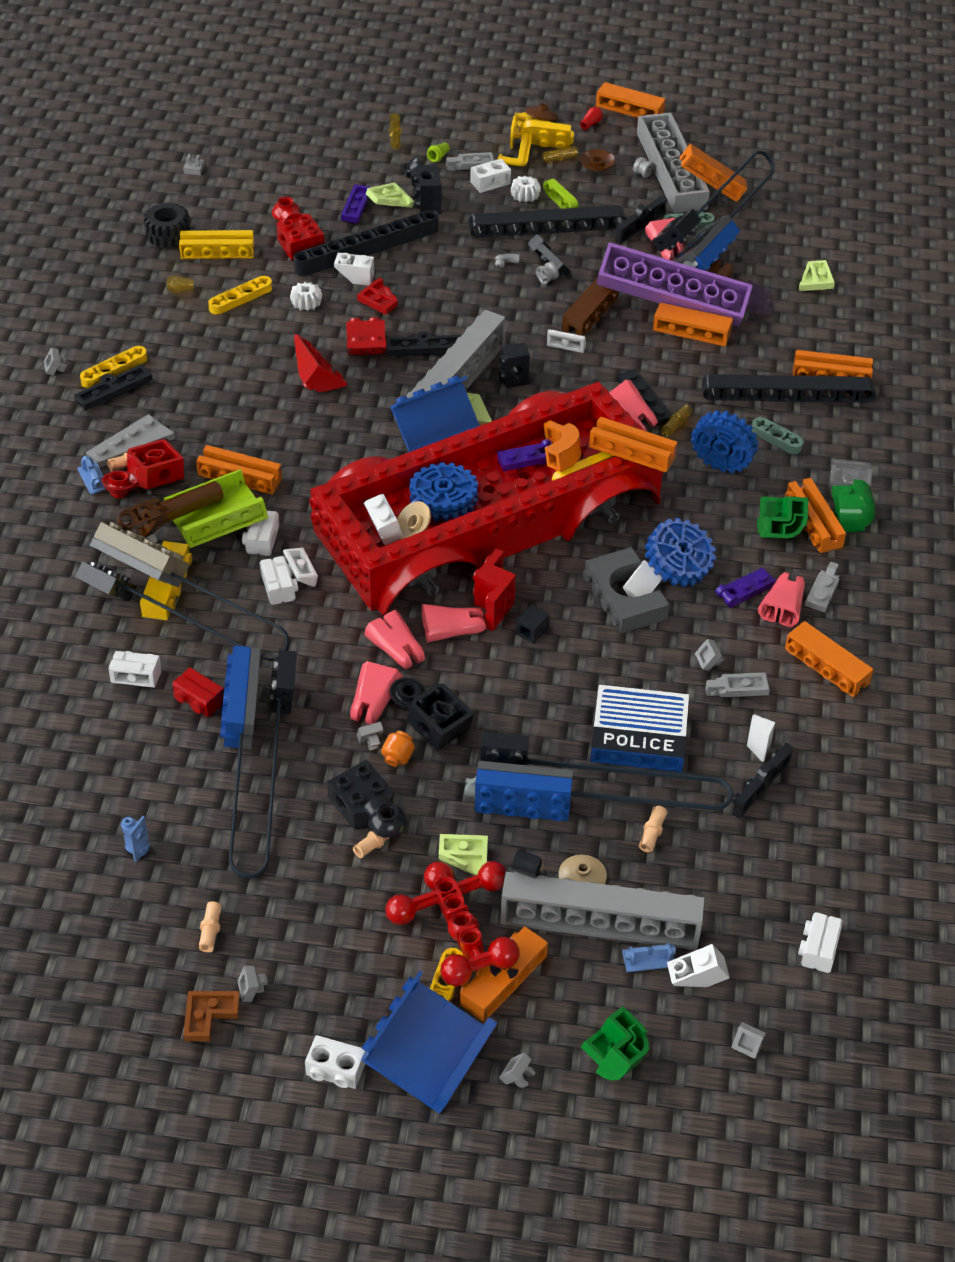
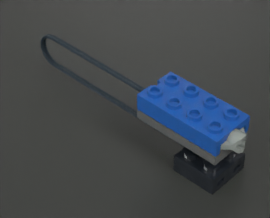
M761 150L753 153L697 212L691 209L669 222L652 240L659 252L665 249L668 251L673 249L677 242L680 244L685 242L689 238L688 234L690 235L698 229L697 225L701 221L698 215L757 154H761L770 164L769 175L730 216L726 214L716 222L704 227L672 260L707 271L711 267L709 264L718 260V255L728 249L727 245L732 244L737 239L735 236L740 230L731 218L773 175L775 166L771 156Z
M233 646V654H228L220 738H224V747L239 748L229 866L236 875L246 879L262 875L269 863L280 713L291 714L297 651L279 650L278 659L273 658L269 703L273 704V713H277L266 855L264 866L255 873H244L233 864V846L242 749H251L261 648L252 647L250 649V647Z
M484 731L482 733L477 775L475 778H466L463 794L465 797L475 799V812L529 817L531 819H550L554 821L569 820L571 796L704 810L724 809L731 803L733 798L732 787L721 778L529 759V736ZM528 764L715 782L723 785L728 790L729 798L720 805L571 791L573 770L528 766Z

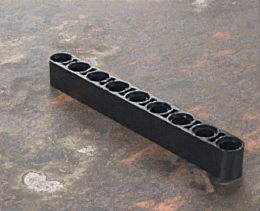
M612 205L473 214L468 222L471 235L475 238L611 230L616 229V226L627 218L622 206Z
M426 210L297 252L294 255L295 273L299 276H307L334 267L338 253L368 256L435 234L439 231V213L435 210Z
M709 374L702 379L703 396L707 400L869 403L876 397L874 382L869 377Z

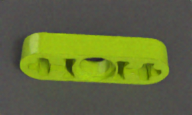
M550 179L543 183L546 195L561 209L579 208L576 198L555 179Z

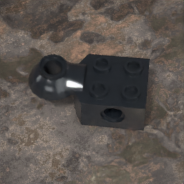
M416 155L409 162L405 163L406 178H410L414 186L413 192L416 209H419L420 212L435 210L441 214L442 185L438 165H424L423 161H419V156Z
M400 678L391 684L390 694L392 700L398 708L409 711L406 721L436 751L470 730L475 713L445 684H434L427 691L419 681L412 678Z
M367 759L327 781L328 798L354 830L369 827L374 834L383 838L398 836L405 830L407 817L401 808L393 804V789Z

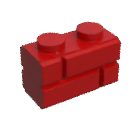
M190 667L183 672L182 676L180 675L173 681L175 699L180 703H187L198 714L203 713L210 717L217 708L219 709L223 705L224 688Z

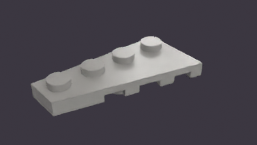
M148 414L87 451L86 456L91 457L94 463L97 462L99 468L108 465V459L123 456L124 453H127L128 448L161 439L171 441L175 439V436L171 430Z

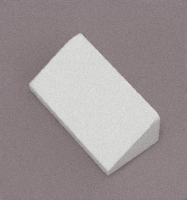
M550 329L547 331V346L580 353L584 352L586 347L585 336Z
M304 548L283 550L297 581L315 587L318 575Z
M642 561L623 586L628 597H638L652 593L660 583L662 576L660 574L655 575L653 573L655 569L649 567L648 562Z
M753 714L747 746L764 762L770 751L775 722Z

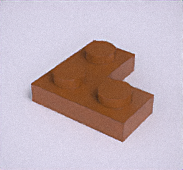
M188 991L183 1034L184 1041H210L212 1019H238L240 992Z

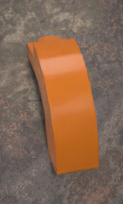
M553 421L544 423L546 439L551 440L553 443L545 447L547 466L562 472L573 466L581 457L579 431L571 423L564 426Z

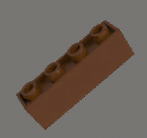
M597 277L563 315L562 331L569 333L574 327L575 335L584 336L586 332L591 330L592 325L599 321L601 315L608 311L610 305L616 302L619 291L597 285Z

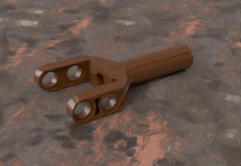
M213 481L161 503L158 499H150L121 511L117 517V524L122 526L123 530L131 531L134 529L137 534L148 537L170 521L223 500V490L217 481ZM128 516L132 519V522L124 524L121 517Z

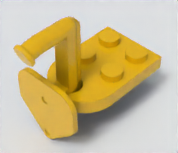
M515 113L511 126L510 149L514 147L515 138L521 139L518 158L505 157L500 154L498 159H502L507 165L524 167L528 163L531 144L540 145L541 147H555L561 150L569 149L571 125L531 120L526 114ZM517 121L524 122L520 127H517Z

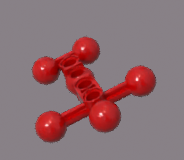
M488 861L480 867L478 875L459 882L454 880V871L447 863L433 862L424 871V882L432 890L431 892L412 899L404 894L394 895L386 904V916L391 923L396 925H406L411 922L416 915V911L435 904L439 905L448 923V933L458 942V946L462 950V955H450L441 964L440 974L448 985L454 987L463 986L471 978L472 972L490 965L501 969L511 968L517 963L520 956L518 944L509 937H498L491 942L488 951H484L478 920L469 912L463 894L479 888L490 892L501 890L504 885L507 869L499 862Z

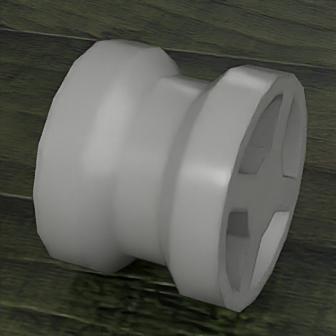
M639 157L634 164L633 172L648 178L654 170V162L646 161L645 158Z
M548 262L545 266H540L536 269L537 277L542 284H547L550 280H555L559 277L558 268L553 262Z

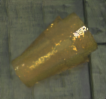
M176 275L167 276V291L176 293L194 290V279Z

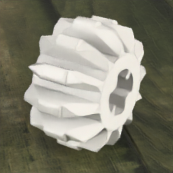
M524 175V177L518 176L517 179H513L511 195L514 200H519V203L522 201L527 203L528 201L533 202L538 199L540 183L536 178L532 179V176L526 177Z
M304 281L303 284L297 283V286L292 287L290 300L294 308H299L300 311L303 309L308 311L309 309L315 310L316 307L320 306L322 292L318 285Z

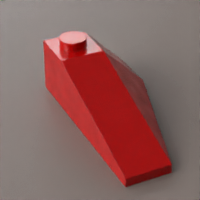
M298 334L294 335L298 371L304 387L310 391L314 389L321 393L345 387L348 384L338 371L333 372L332 364L326 361L309 341Z

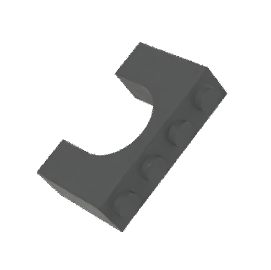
M632 547L586 560L585 570H583L585 581L589 582L594 596L599 598L603 610L607 611L610 616L612 625L616 626L621 634L667 620L669 603L660 590L638 597H626L612 589L614 584L629 579L641 564L639 557Z

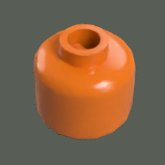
M402 731L389 734L381 749L385 762L393 767L407 764L415 749L413 738Z

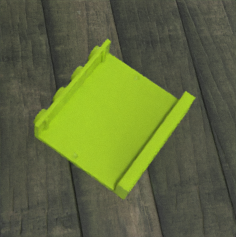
M241 469L164 498V501L213 481H217L220 484L224 494L223 500L173 520L190 548L269 518L262 497L255 498L245 484Z

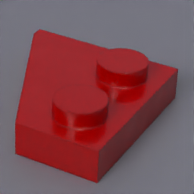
M380 277L357 294V301L385 315L398 306L397 298L391 293L389 287L384 286L383 279Z

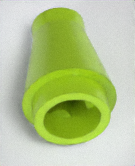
M445 142L430 146L427 151V157L432 162H439L449 152L450 147Z

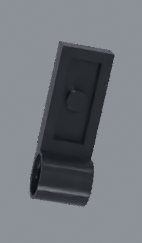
M519 849L513 859L511 870L534 879L539 875L545 876L543 857Z

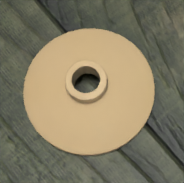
M413 502L401 511L397 518L403 533L401 539L427 529L431 519V511L425 503Z
M574 855L567 858L561 864L558 877L559 879L568 878L574 881L595 882L605 885L607 872L604 865L598 859L589 855Z

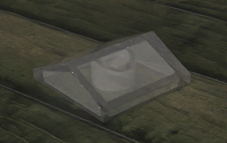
M831 458L829 489H832V486L853 485L854 479L863 480L871 487V463Z

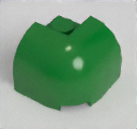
M854 479L853 485L832 486L831 493L835 504L834 515L844 531L858 532L865 530V527L870 525L875 517V500L871 487L867 482Z
M789 496L784 498L760 497V518H757V529L760 537L773 539L793 538L806 526L808 498Z
M622 1006L606 1019L598 1032L584 1041L581 1048L599 1065L596 1070L597 1074L611 1081L619 1080L635 1068L650 1049L646 1036L648 1031L641 1022Z

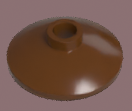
M539 103V106L526 108V113L531 117L545 121H555L558 119V114L549 109L547 104Z
M592 149L584 152L581 155L580 161L584 167L590 170L603 171L614 165L615 158L606 150Z

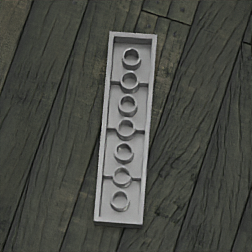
M663 113L638 116L637 135L649 161L654 162V172L673 213H683L691 209L698 211L709 200L710 191L703 180L681 167L682 161L680 156L688 146L672 114Z
M484 310L480 316L476 317L474 323L467 327L465 333L457 338L456 343L451 348H448L446 354L438 359L436 365L428 370L426 376L407 394V398L413 397V392L424 388L425 392L431 390L430 386L442 382V385L449 383L447 379L459 375V378L467 376L468 379L462 381L465 390H467L502 350L505 341V317Z
M506 872L502 891L500 924L653 945H666V943H669L670 945H675L676 948L697 950L702 927L704 897L673 894L667 891H650L644 888H627L620 885L581 882L568 878L558 879L539 875L534 879L517 872Z

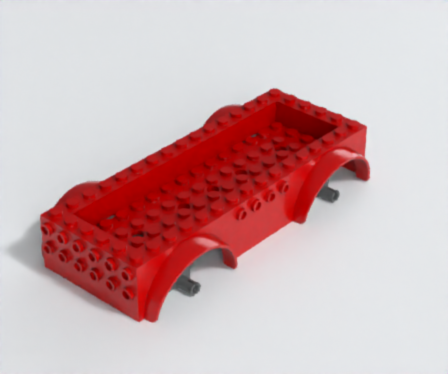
M599 382L569 393L561 391L537 393L519 403L508 416L392 459L375 456L354 461L339 470L328 483L311 489L309 503L312 513L310 518L313 523L314 533L371 611L377 609L382 615H386L394 599L407 585L409 587L416 584L421 585L428 596H432V593L434 595L438 593L439 587L432 578L436 577V567L440 565L465 561L472 563L474 569L477 570L482 567L486 557L491 555L496 548L504 551L503 558H506L560 535L566 541L572 540L575 531L589 514L599 512L604 515L609 523L616 522L620 517V514L612 507L616 503V496L630 490H650V497L659 505L661 503L660 490L663 471L618 456L553 481L552 476L557 470L548 467L547 463L508 471L502 470L497 459V452L540 444L546 439L544 423L548 421H553L562 426L571 423L578 429L582 451L578 461L602 452L589 447L590 431L593 427L597 426V421L600 417L643 430L632 419L630 414L621 407L620 403L610 395L609 391ZM444 462L445 465L454 463L457 467L462 465L464 470L469 469L471 475L476 476V482H478L477 506H474L472 512H467L466 515L455 519H449L448 522H443L442 519L436 522L431 518L425 531L396 540L388 545L383 544L364 504L367 500L384 494L397 519L401 511L411 504V492L409 490L411 478H414L416 472H421V468H429L430 464L439 465V463Z

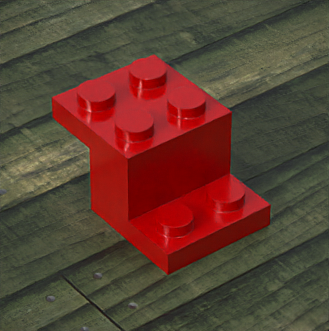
M373 317L369 318V321H361V318H352L350 321H346L348 355L386 354L384 320Z
M497 548L491 555L486 557L482 567L478 568L473 575V580L475 581L473 589L474 605L486 610L484 615L486 629L491 631L496 629L515 604L516 574L503 569L504 551Z

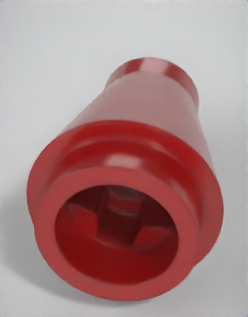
M598 107L589 108L580 122L581 128L587 130L589 127L600 122L603 117L601 109Z

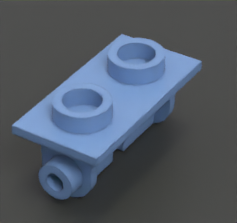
M84 456L81 461L82 467H78L77 470L90 495L105 491L106 489L102 483L104 475L97 462L94 463L91 457Z
M142 816L139 821L125 817L121 822V828L125 834V849L133 854L134 862L137 863L140 857L148 852L150 847L145 817Z
M666 943V945L640 948L629 947V949L622 950L626 972L668 968L667 962L674 960V955L676 954L675 945Z

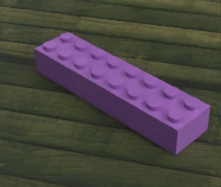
M611 242L608 244L597 279V285L656 303L661 302L733 318L732 325L740 327L753 286Z

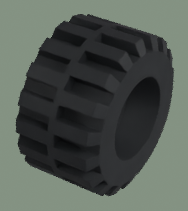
M160 203L147 209V212L144 213L146 238L155 246H178L179 240H181L180 232L191 231L189 213L182 205Z

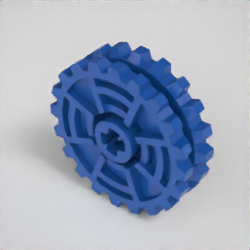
M715 410L713 414L708 412L700 418L695 430L691 434L692 438L690 440L694 444L692 447L693 451L698 453L696 456L699 459L702 458L705 465L710 464L712 469L716 470L718 468L724 473L726 470L730 473H734L736 470L741 472L744 468H747L758 450L759 441L756 440L757 433L752 432L753 427L747 425L744 418L739 419L737 414L730 415L728 411L720 413L719 410Z
M444 462L439 463V465L430 464L429 468H421V472H416L414 478H411L409 485L411 492L410 502L419 501L425 503L430 508L431 518L436 522L439 519H442L443 522H448L449 519L466 515L467 512H472L474 506H477L478 482H476V476L471 475L469 469L464 470L462 465L457 467L454 463L445 465Z
M675 518L674 521L667 519L665 524L661 522L652 532L653 535H650L647 539L648 543L645 545V549L648 551L645 557L650 560L648 563L649 567L655 569L653 573L655 575L660 574L662 576L661 580L664 582L669 580L673 586L677 583L681 587H685L687 584L694 586L696 581L698 583L701 582L703 576L705 577L709 572L708 570H711L714 566L712 562L716 560V556L713 553L716 549L714 546H711L712 539L707 538V532L700 530L698 524H690V520L685 519L683 522L680 518Z

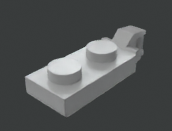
M492 152L459 154L458 157L446 158L447 170L451 171L460 169L471 170L473 166L494 161Z
M830 562L826 571H820L805 601L806 607L826 612L839 583L840 576L836 575L839 564Z
M766 673L722 674V677L716 678V680H707L705 687L707 696L719 695V697L769 695L770 692Z

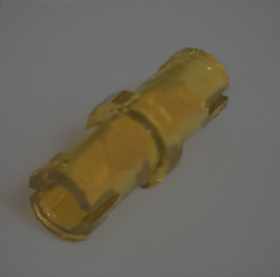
M393 113L389 115L390 127L388 133L390 135L391 148L398 149L401 147L400 135L402 134V129L400 127L399 114Z
M573 146L564 149L560 147L554 151L542 152L544 163L558 160L560 162L563 159L578 157L577 147Z
M684 405L677 413H673L669 417V421L662 427V433L669 437L677 428H681L685 420L693 412L691 407Z

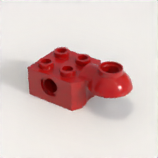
M291 197L279 198L271 213L275 219L280 220L276 223L278 242L291 261H293L294 255L297 252L324 244V233L310 214L301 213L300 207Z
M165 439L128 448L127 471L110 472L102 478V483L111 496L115 498L128 496L129 492L136 487L150 489L167 483H174L184 479V458Z

